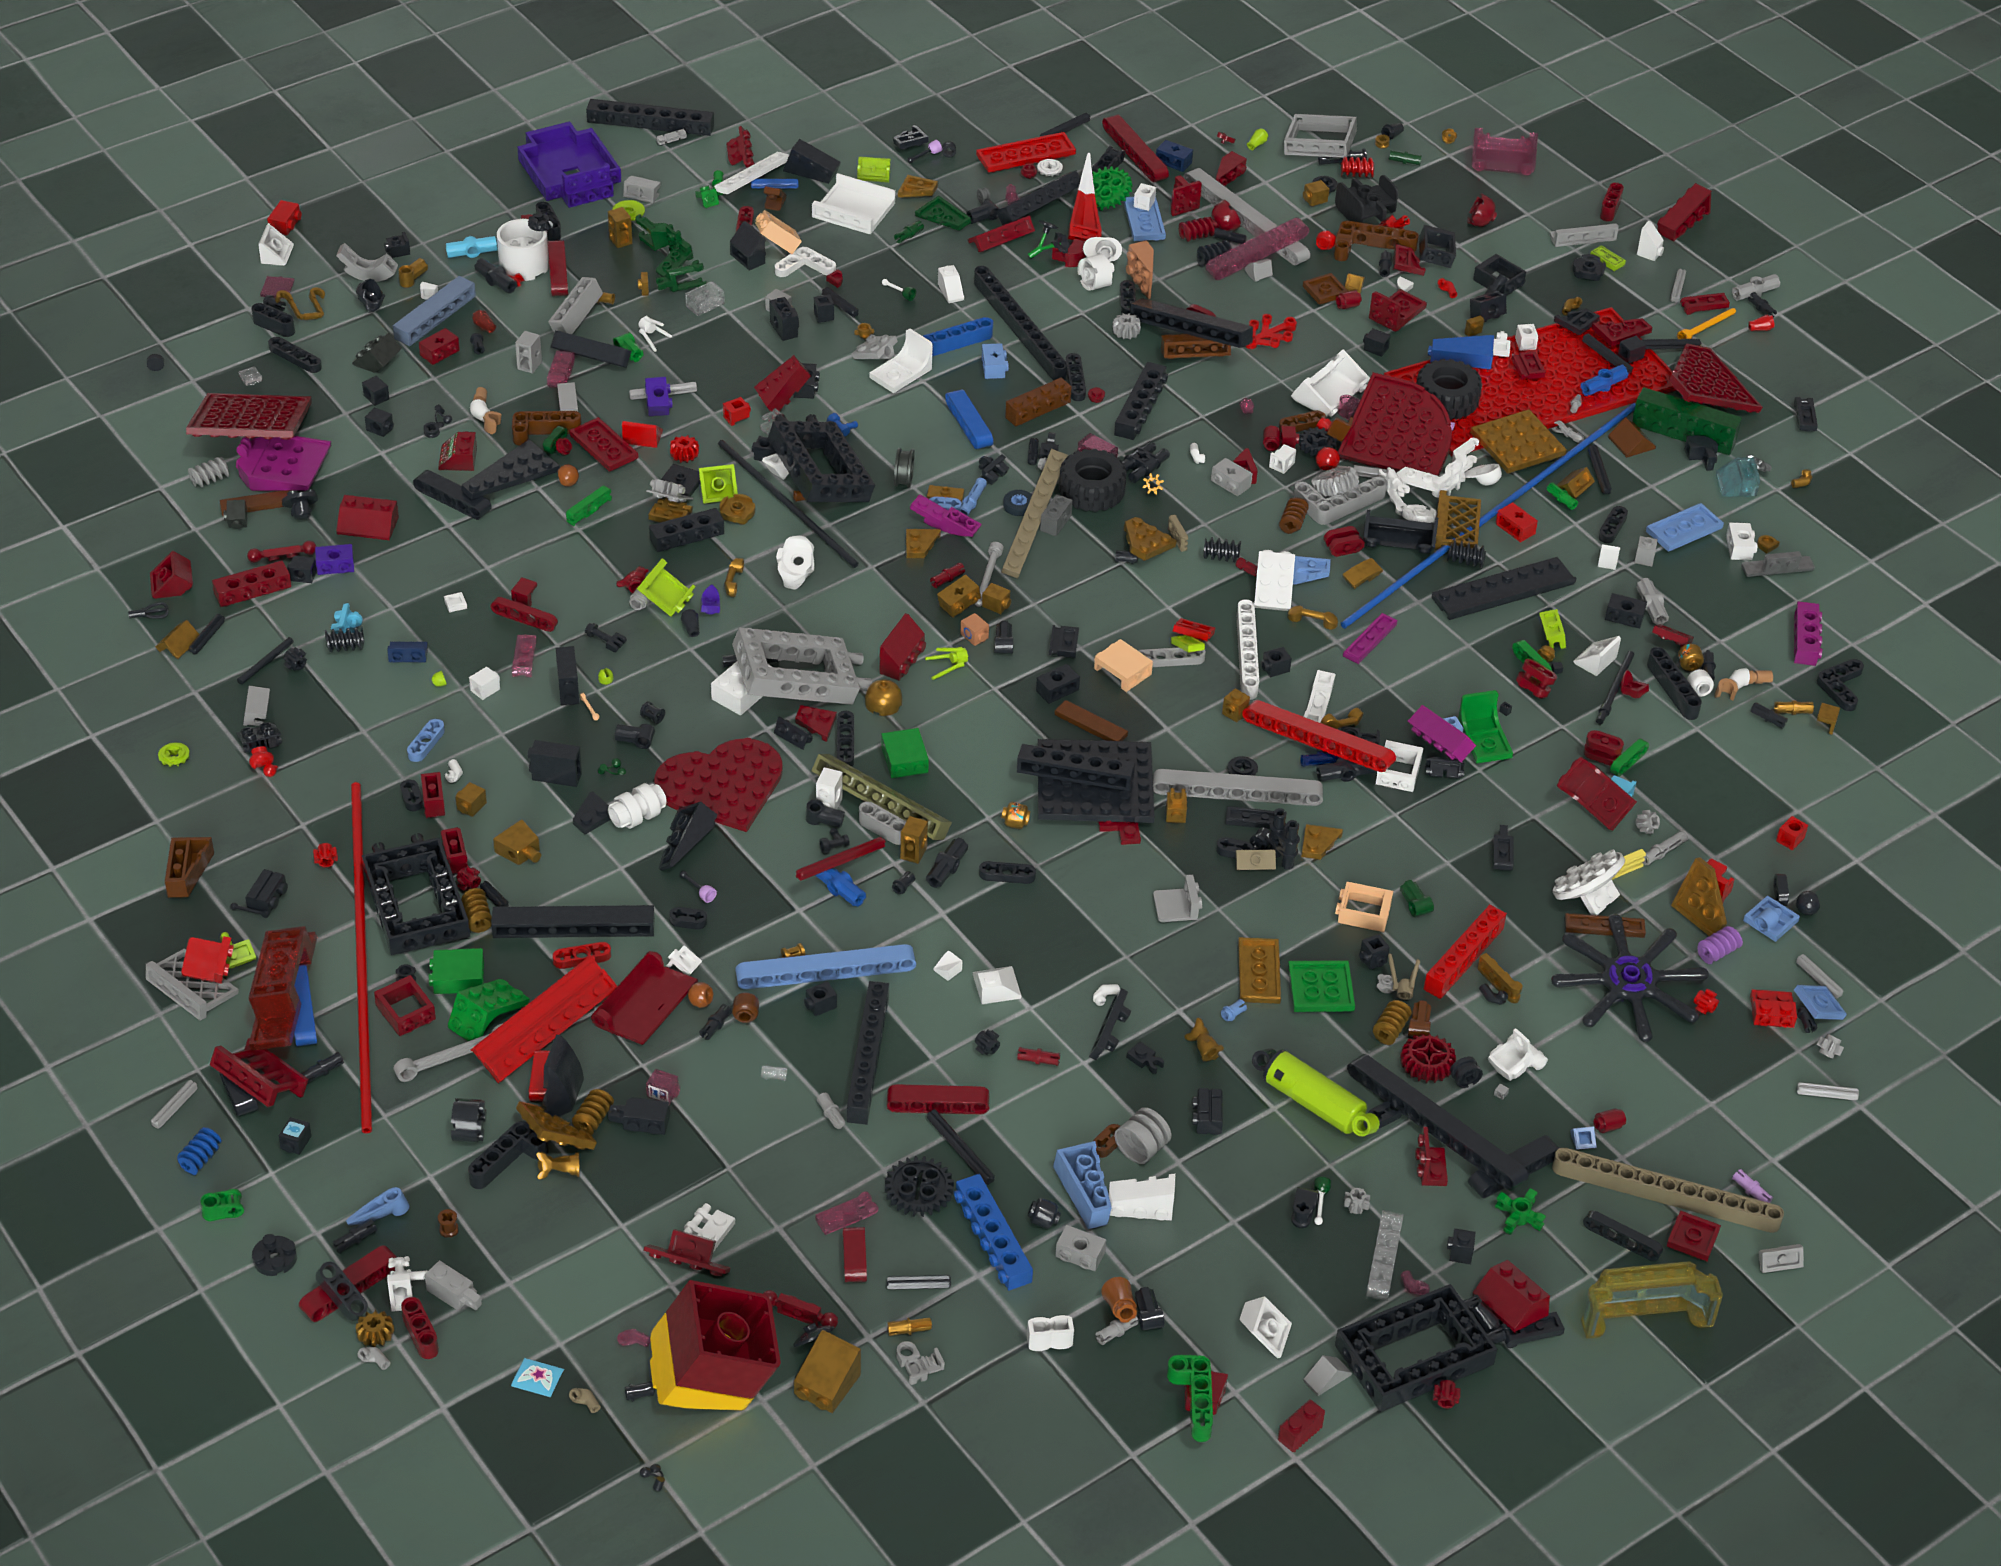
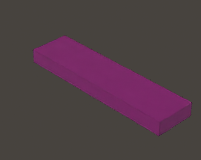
M1381 613L1343 652V657L1359 664L1397 625L1398 620Z

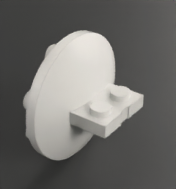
M1614 849L1606 852L1604 855L1601 852L1593 855L1590 861L1579 867L1573 866L1566 871L1567 875L1555 880L1554 896L1559 900L1581 897L1591 915H1598L1609 903H1612L1620 896L1611 879L1622 868L1625 858L1622 853L1615 852Z

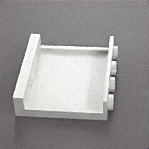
M837 173L836 184L821 202L814 201L812 203V217L871 235L894 206L895 190Z

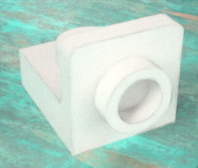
M683 946L679 951L675 949L668 957L670 962L666 966L670 968L674 964L684 974L690 976L702 960L686 946Z

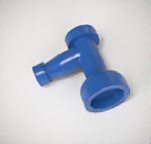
M837 413L829 415L826 421L835 422L844 437L850 433V429L858 427L857 421L842 424Z

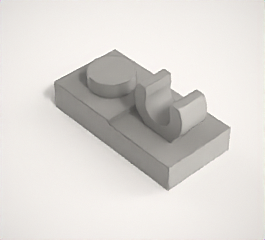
M1796 1244L1760 1250V1271L1766 1273L1804 1267L1803 1246Z

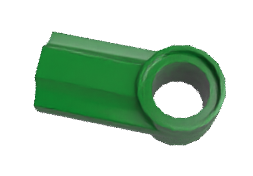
M630 332L613 339L614 346L632 351L631 361L638 362L644 356L643 350L635 343V339Z

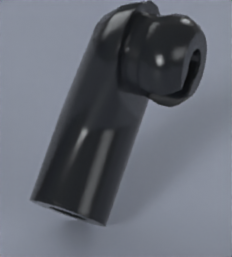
M1486 983L1479 987L1480 992L1488 1002L1500 1005L1506 1003L1508 999L1507 992L1500 990L1498 994L1494 993Z

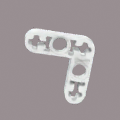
M808 247L798 248L793 254H789L775 264V275L778 277H786L804 264L824 275H829L836 271V263Z

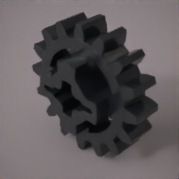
M1311 427L1309 431L1303 430V434L1301 433L1299 438L1300 450H1304L1305 454L1310 453V456L1317 455L1324 447L1335 449L1337 439L1327 434L1325 428L1319 429L1318 427L1315 430Z

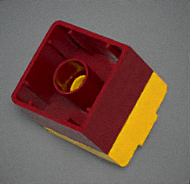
M689 1280L651 1332L652 1358L650 1359L652 1383L653 1388L657 1389L658 1402L662 1405L687 1409L744 1410L781 1364L771 1300L768 1296L761 1293Z

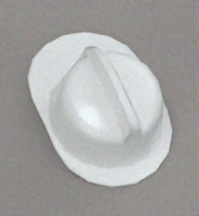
M1093 237L1086 240L1083 251L1087 257L1104 254L1109 262H1112L1120 257L1122 247L1118 240L1114 238Z

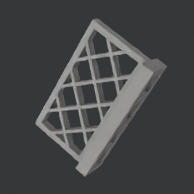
M182 949L157 964L153 961L147 963L146 980L200 1021L206 1018L207 1011L238 994V988L224 978L222 979V984L204 982V980H201V982L189 981L190 977H185L181 974V971H176V968H182L183 962H177V960L185 957L186 949ZM173 967V971H165L163 968ZM175 977L187 978V980L178 981ZM188 987L200 988V992L192 991ZM203 988L215 989V992H203ZM218 989H227L228 992L220 993ZM202 998H214V1000L207 1003Z

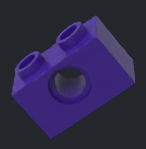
M666 377L645 378L648 415H669V408H672V398L668 397V394L671 393L670 383H666Z
M352 544L315 547L318 575L355 572Z

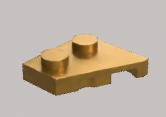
M907 175L898 191V197L932 196L938 187V181Z
M906 529V558H925L928 551L934 546V541L940 538L941 529Z
M1306 824L1301 857L1321 860L1326 855V851L1334 846V842L1342 837L1343 829Z

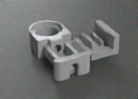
M904 1341L897 1346L896 1357L900 1366H905L907 1369L909 1384H916L919 1379L921 1382L928 1379V1374L944 1370L945 1362L938 1348H934V1353L930 1357L925 1356L924 1358L922 1356L920 1359V1353L912 1342ZM908 1349L912 1351L913 1354L910 1356H904L901 1354V1351Z

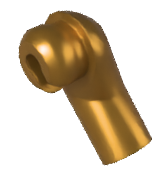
M1580 297L1568 299L1564 304L1562 313L1567 315L1571 310L1579 308L1582 304V299Z

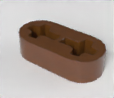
M1111 1124L1107 1126L1093 1140L1096 1142V1152L1099 1158L1107 1157L1118 1147L1114 1136L1115 1131L1120 1125Z

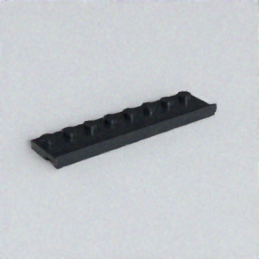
M1558 557L1438 590L1432 592L1431 598L1441 611H1445L1448 615L1447 619L1452 620L1576 583L1577 578L1573 577Z

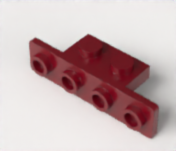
M740 126V136L726 143L728 159L732 166L743 160L744 165L748 168L755 164L753 161L754 154L751 150V135L747 129L745 130Z
M674 1229L668 1249L651 1244L644 1246L643 1251L649 1252L651 1257L661 1258L664 1256L669 1258V1262L675 1264L688 1263L690 1268L702 1270V1268L709 1269L711 1274L722 1276L730 1272L731 1267L711 1262L716 1240Z

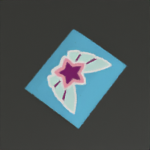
M524 1358L511 1386L551 1397L564 1369Z

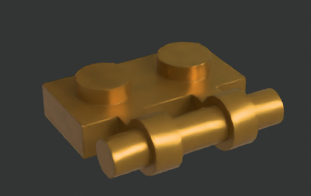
M659 498L657 504H654L648 514L649 520L665 522L687 516L688 513H692L693 506L687 505L685 502L677 503L669 501L668 498L665 500Z

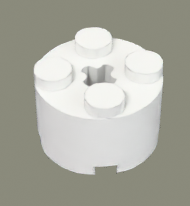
M1104 254L1086 257L1079 261L1078 275L1082 276L1080 282L1086 290H1095L1112 285L1114 265L1109 262Z

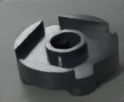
M1584 254L1581 258L1576 257L1572 266L1575 272L1574 276L1598 281L1605 273L1606 263L1604 261L1602 263L1600 257L1591 254Z
M265 1235L254 1246L252 1251V1260L256 1270L266 1276H277V1273L282 1271L284 1273L288 1272L297 1260L295 1243L283 1236ZM273 1253H278L279 1256H274L273 1258H271L270 1255Z

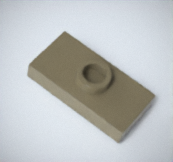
M1236 850V870L1276 869L1275 850Z

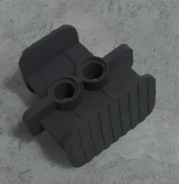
M1381 175L1379 185L1372 187L1363 185L1357 178L1352 179L1350 188L1343 182L1337 184L1335 205L1349 221L1363 223V219L1376 216L1380 221L1386 220L1387 209L1391 213L1396 211L1398 190L1386 175Z

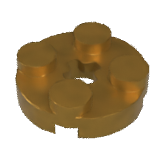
M734 494V497L729 499L727 496L720 502V514L723 520L744 525L754 516L755 503L747 495Z

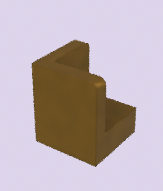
M1822 703L1817 721L1830 724L1829 734L1832 735L1840 708Z

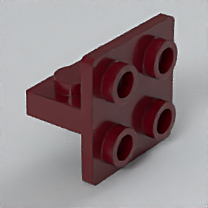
M1181 175L1175 177L1171 202L1172 216L1199 209L1201 181L1188 183Z

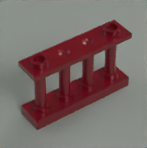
M252 1038L247 1039L243 1051L231 1053L221 1045L215 1047L210 1061V1066L267 1107L273 1106L277 1093L290 1090L298 1097H303L309 1080ZM242 1059H247L251 1063L246 1064ZM261 1069L265 1073L260 1074L256 1070ZM274 1079H275V1080H276L277 1082H279L280 1084L275 1085V1084H274L273 1082H271L270 1080H274Z

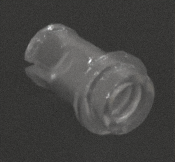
M766 1064V1066L762 1065L761 1078H765V1080L769 1078L786 1081L787 1067L769 1066V1064Z

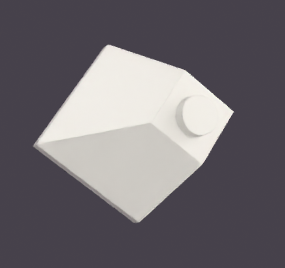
M1012 966L973 972L981 1004L1021 999V993Z
M1265 1296L1245 1302L1240 1321L1277 1359L1281 1358L1292 1323Z

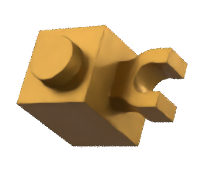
M1171 788L1170 792H1167L1166 822L1186 823L1187 793H1185V789H1181V793L1174 792V788Z

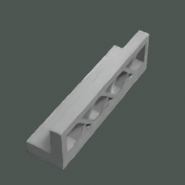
M1616 223L1551 231L1549 236L1555 247L1615 241L1619 227Z

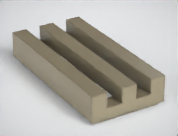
M1176 515L1169 516L1168 530L1173 539L1177 540L1176 544L1180 551H1187L1188 535Z

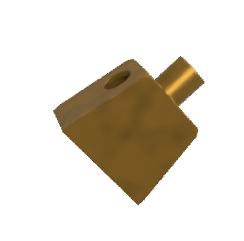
M522 819L493 838L495 853L517 865H521L528 859L536 863L541 858L539 838Z

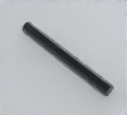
M288 637L242 674L237 679V682L241 685L293 644V639Z

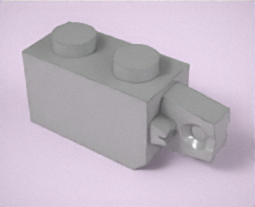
M440 1260L425 1274L427 1291L456 1310H459L464 1305L477 1310L482 1305V1298L477 1294V1290L473 1288V1282Z

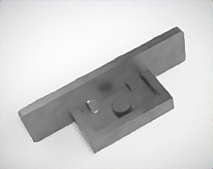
M1800 551L1765 554L1764 560L1742 562L1741 565L1747 577L1812 571L1815 568L1809 556L1802 557Z

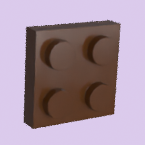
M1332 273L1303 281V288L1319 305L1334 301L1340 293L1348 292Z

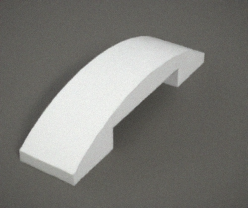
M1317 670L1304 717L1319 723L1321 722L1328 708L1336 674Z

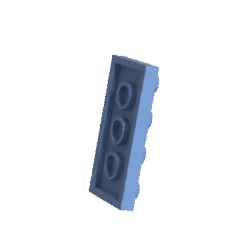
M1156 196L1149 211L1135 208L1134 197H1125L1126 202L1124 201L1123 203L1133 241L1165 239L1166 233Z
M1700 503L1648 525L1646 532L1652 538L1658 539L1657 542L1669 552L1722 529L1724 523Z

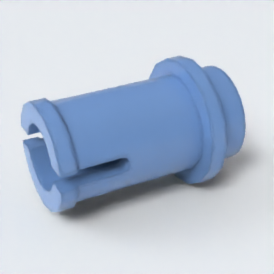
M1239 999L1232 1005L1223 1007L1221 1016L1225 1021H1233L1237 1015L1247 1010V1005L1239 1008L1240 1005L1245 1003Z

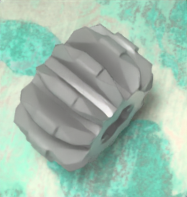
M1123 313L1122 316L1117 315L1113 321V332L1117 335V338L1122 337L1123 339L1128 338L1131 340V337L1136 338L1141 330L1140 319L1136 318V315L1131 316L1130 313L1128 315Z

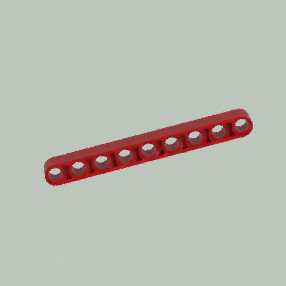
M1254 700L1242 712L1243 718L1250 724L1378 772H1385L1396 761L1395 753L1389 748L1260 700Z

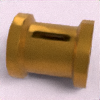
M801 943L789 949H781L782 958L806 955Z

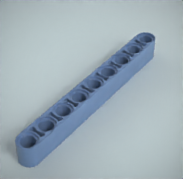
M904 944L743 962L736 966L735 971L738 987L741 989H755L907 972L916 967L913 947Z

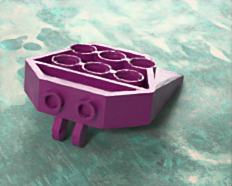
M294 436V438L289 440H283L281 437H274L272 439L258 437L250 440L243 437L236 448L237 453L241 456L236 461L239 477L252 491L309 490L331 447V441Z

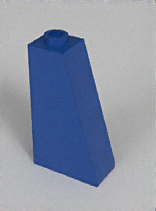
M1494 335L1433 339L1432 346L1428 348V356H1431L1430 363L1434 360L1454 359V361H1462L1465 365L1468 364L1473 368L1491 369Z

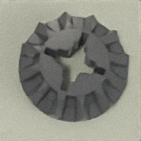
M1747 455L1745 458L1749 465L1758 470L1770 472L1772 469L1770 464L1753 455Z

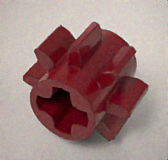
M469 866L462 868L456 876L457 881L460 882L457 886L464 891L478 888L481 883V877L478 876L480 871Z
M1443 1380L1439 1385L1434 1386L1433 1400H1438V1405L1442 1408H1452L1455 1403L1459 1404L1461 1388H1456V1384L1453 1381Z

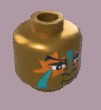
M1686 644L1678 651L1680 665L1685 670H1696L1704 663L1702 650L1696 644Z
M1010 802L1008 807H1003L1001 818L1005 819L1004 823L1006 826L1022 829L1024 825H1028L1030 810H1028L1025 804Z

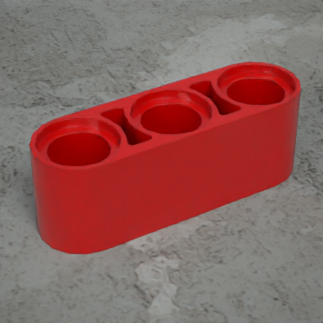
M535 1050L529 1086V1101L543 1102L547 1089L543 1088L544 1065L550 1051Z

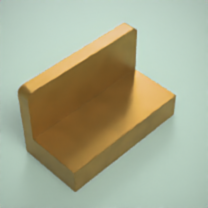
M1584 467L1571 472L1557 486L1561 489L1565 488L1568 494L1575 499L1591 486L1595 480L1588 468Z
M185 620L178 624L155 647L159 652L167 648L178 659L189 649V646L199 633L188 620Z

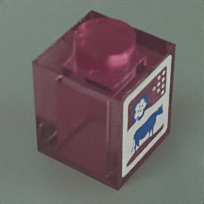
M658 1069L654 1070L646 1083L647 1097L658 1101H666L669 1104L680 1092L678 1076Z

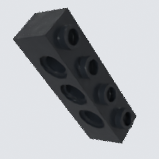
M717 508L650 525V540L656 551L661 552L723 535L724 520Z

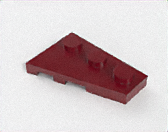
M1643 318L1623 320V323L1615 324L1613 321H1609L1605 325H1599V323L1592 324V329L1611 347L1620 344V341L1634 336L1641 337L1652 333L1653 328Z

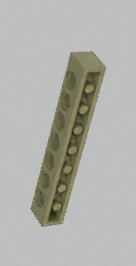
M818 754L811 770L813 773L820 776L824 767L841 771L842 789L865 802H872L904 821H907L909 816L928 821L927 836L933 840L945 839L952 824L951 821L830 754Z

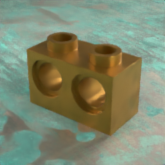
M623 207L608 211L610 240L617 248L632 244L630 215Z

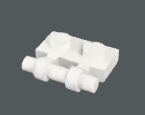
M705 1203L702 1208H698L694 1213L695 1217L686 1223L684 1232L716 1240L715 1251L735 1225V1218L719 1210L710 1215L708 1213L711 1210V1206ZM704 1222L706 1223L702 1229L699 1228L698 1225Z

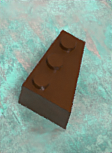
M212 837L171 838L165 876L168 897H189L214 855Z

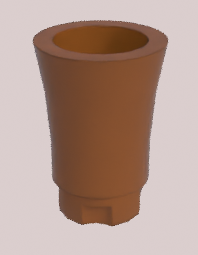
M1114 1277L1106 1281L1101 1291L1103 1298L1120 1322H1129L1137 1315L1130 1282L1123 1277Z

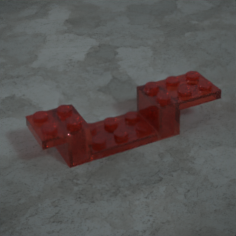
M305 926L265 932L249 994V1001L256 1016L249 1041L251 1051L292 1045L301 1008V1002L294 985L299 965L312 963L317 942L316 932H307Z

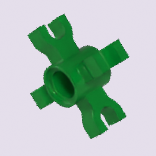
M1530 1188L1525 1197H1518L1514 1200L1510 1199L1503 1192L1498 1195V1202L1495 1207L1510 1213V1216L1505 1221L1507 1225L1503 1230L1504 1232L1511 1235L1517 1225L1522 1226L1527 1224V1222L1539 1231L1543 1228L1545 1224L1543 1221L1546 1219V1215L1531 1210V1207L1536 1202L1534 1198L1538 1193L1537 1191Z

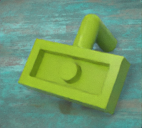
M227 932L221 934L220 943H222L223 936L229 937ZM249 939L236 944H232L231 941L230 945H234L232 957H227L226 963L230 964L229 969L256 960V955Z

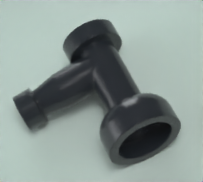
M836 828L830 830L834 840H828L827 838L819 840L820 849L823 854L829 853L831 848L850 845L848 835H842L841 837Z

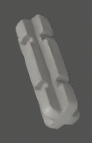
M681 129L678 132L674 131L664 134V136L660 135L656 137L658 145H664L665 142L671 143L678 141L679 138L680 140L687 137L686 131Z

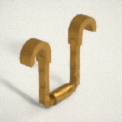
M314 287L309 293V298L317 312L300 314L289 292L280 290L276 294L275 301L278 303L280 298H285L297 319H318L324 315L315 296L319 295L320 298L324 299L325 292L321 288Z

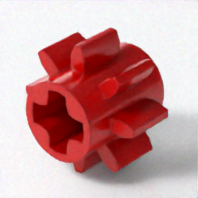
M329 843L319 844L317 849H313L314 863H319L321 867H330L334 861H338L337 848H332V845Z
M1706 989L1705 992L1700 990L1694 999V1003L1697 1005L1695 1009L1703 1014H1707V1012L1713 1013L1719 1004V1000L1716 999L1717 993L1710 989Z

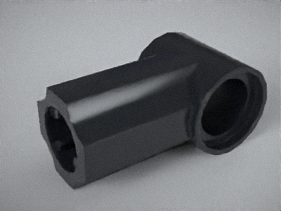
M988 199L981 206L966 211V215L971 218L970 224L987 218L996 220L998 218L996 210L999 208Z
M1001 621L996 625L994 653L1013 654L1012 624L1008 621Z
M617 724L615 740L635 743L637 747L647 749L651 746L655 728L650 724H641L639 727Z
M816 799L810 800L807 803L806 822L809 824L818 825L824 823L839 828L842 826L845 811L826 807L821 801Z
M1149 1287L1140 1288V1290L1135 1292V1299L1139 1310L1138 1316L1141 1330L1163 1328L1165 1324L1162 1309L1158 1308L1154 1290Z

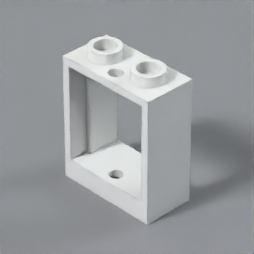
M1386 740L1384 747L1391 749L1395 753L1397 762L1411 764L1414 767L1412 774L1388 769L1385 772H1377L1376 784L1413 792L1422 760L1423 748Z

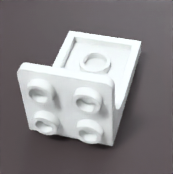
M912 329L906 330L905 344L899 354L871 371L869 378L892 393L897 392L932 370V342Z
M1271 550L1259 551L1255 608L1283 611L1291 609L1295 554L1286 551L1281 553H1274Z

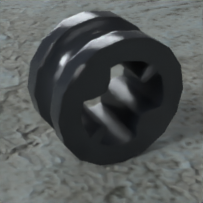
M951 141L943 143L942 154L948 158L953 157L956 154V145Z
M428 422L424 425L423 429L426 437L435 438L440 434L437 423Z

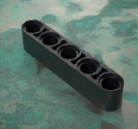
M556 330L550 346L560 351L627 368L632 352L625 348Z
M425 470L413 480V485L419 492L476 520H479L492 509L491 503L487 498L481 496L471 500L461 491V485L430 470Z
M1653 647L1650 650L1647 667L1682 716L1688 720L1697 719L1702 704L1701 698L1668 653L1661 647Z
M1544 1135L1508 1155L1523 1165L1530 1175L1552 1163L1559 1147L1547 1135ZM1481 1170L1473 1173L1468 1180L1469 1185L1482 1198H1487L1504 1189L1503 1186Z

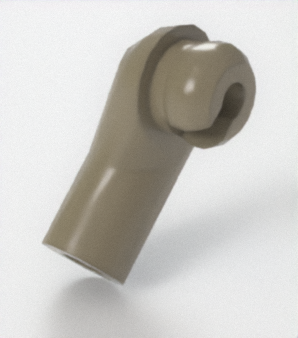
M573 1388L569 1392V1397L573 1402L587 1405L591 1413H596L600 1410L601 1406L590 1390Z

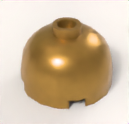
M883 679L873 682L866 691V708L871 713L873 711L879 713V716H889L897 713L899 707L902 706L901 689L890 680Z

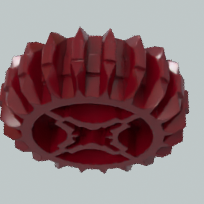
M1421 1033L1419 1037L1414 1035L1412 1039H1408L1402 1047L1400 1054L1401 1064L1405 1073H1410L1411 1078L1417 1077L1418 1082L1421 1079L1425 1080L1426 1084L1429 1080L1436 1083L1437 1079L1443 1081L1445 1077L1449 1078L1450 1068L1456 1062L1455 1049L1452 1048L1451 1043H1446L1445 1038L1439 1039L1438 1035L1433 1037L1430 1033L1428 1036Z

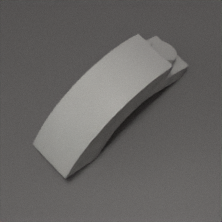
M346 243L340 246L336 255L346 265L344 271L362 281L366 279H374L376 282L386 280L395 274L398 264L387 253L379 259L367 260L358 256Z

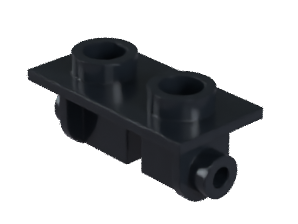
M778 717L774 734L804 750L807 742H812L813 736H811L810 732L802 730L787 719Z
M1440 757L1427 758L1425 774H1429L1430 777H1443V771H1447L1446 778L1460 779V777H1464L1463 768L1465 761L1460 762L1455 758L1454 760H1445Z

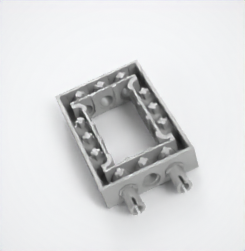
M739 627L732 643L748 695L853 705L859 689L867 690L872 684L871 678L856 677L852 664L862 665L864 656L863 653L847 652L843 638ZM766 658L820 664L823 660L825 672L768 667Z

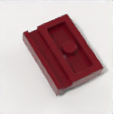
M1536 351L1522 352L1519 355L1512 353L1511 359L1521 380L1524 377H1528V379L1545 377V370Z
M1662 624L1654 626L1652 631L1658 637L1665 640H1673L1681 646L1692 644L1694 639L1691 635Z

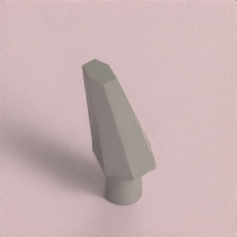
M1579 394L1570 402L1572 405L1570 411L1572 413H1576L1582 404L1581 395Z

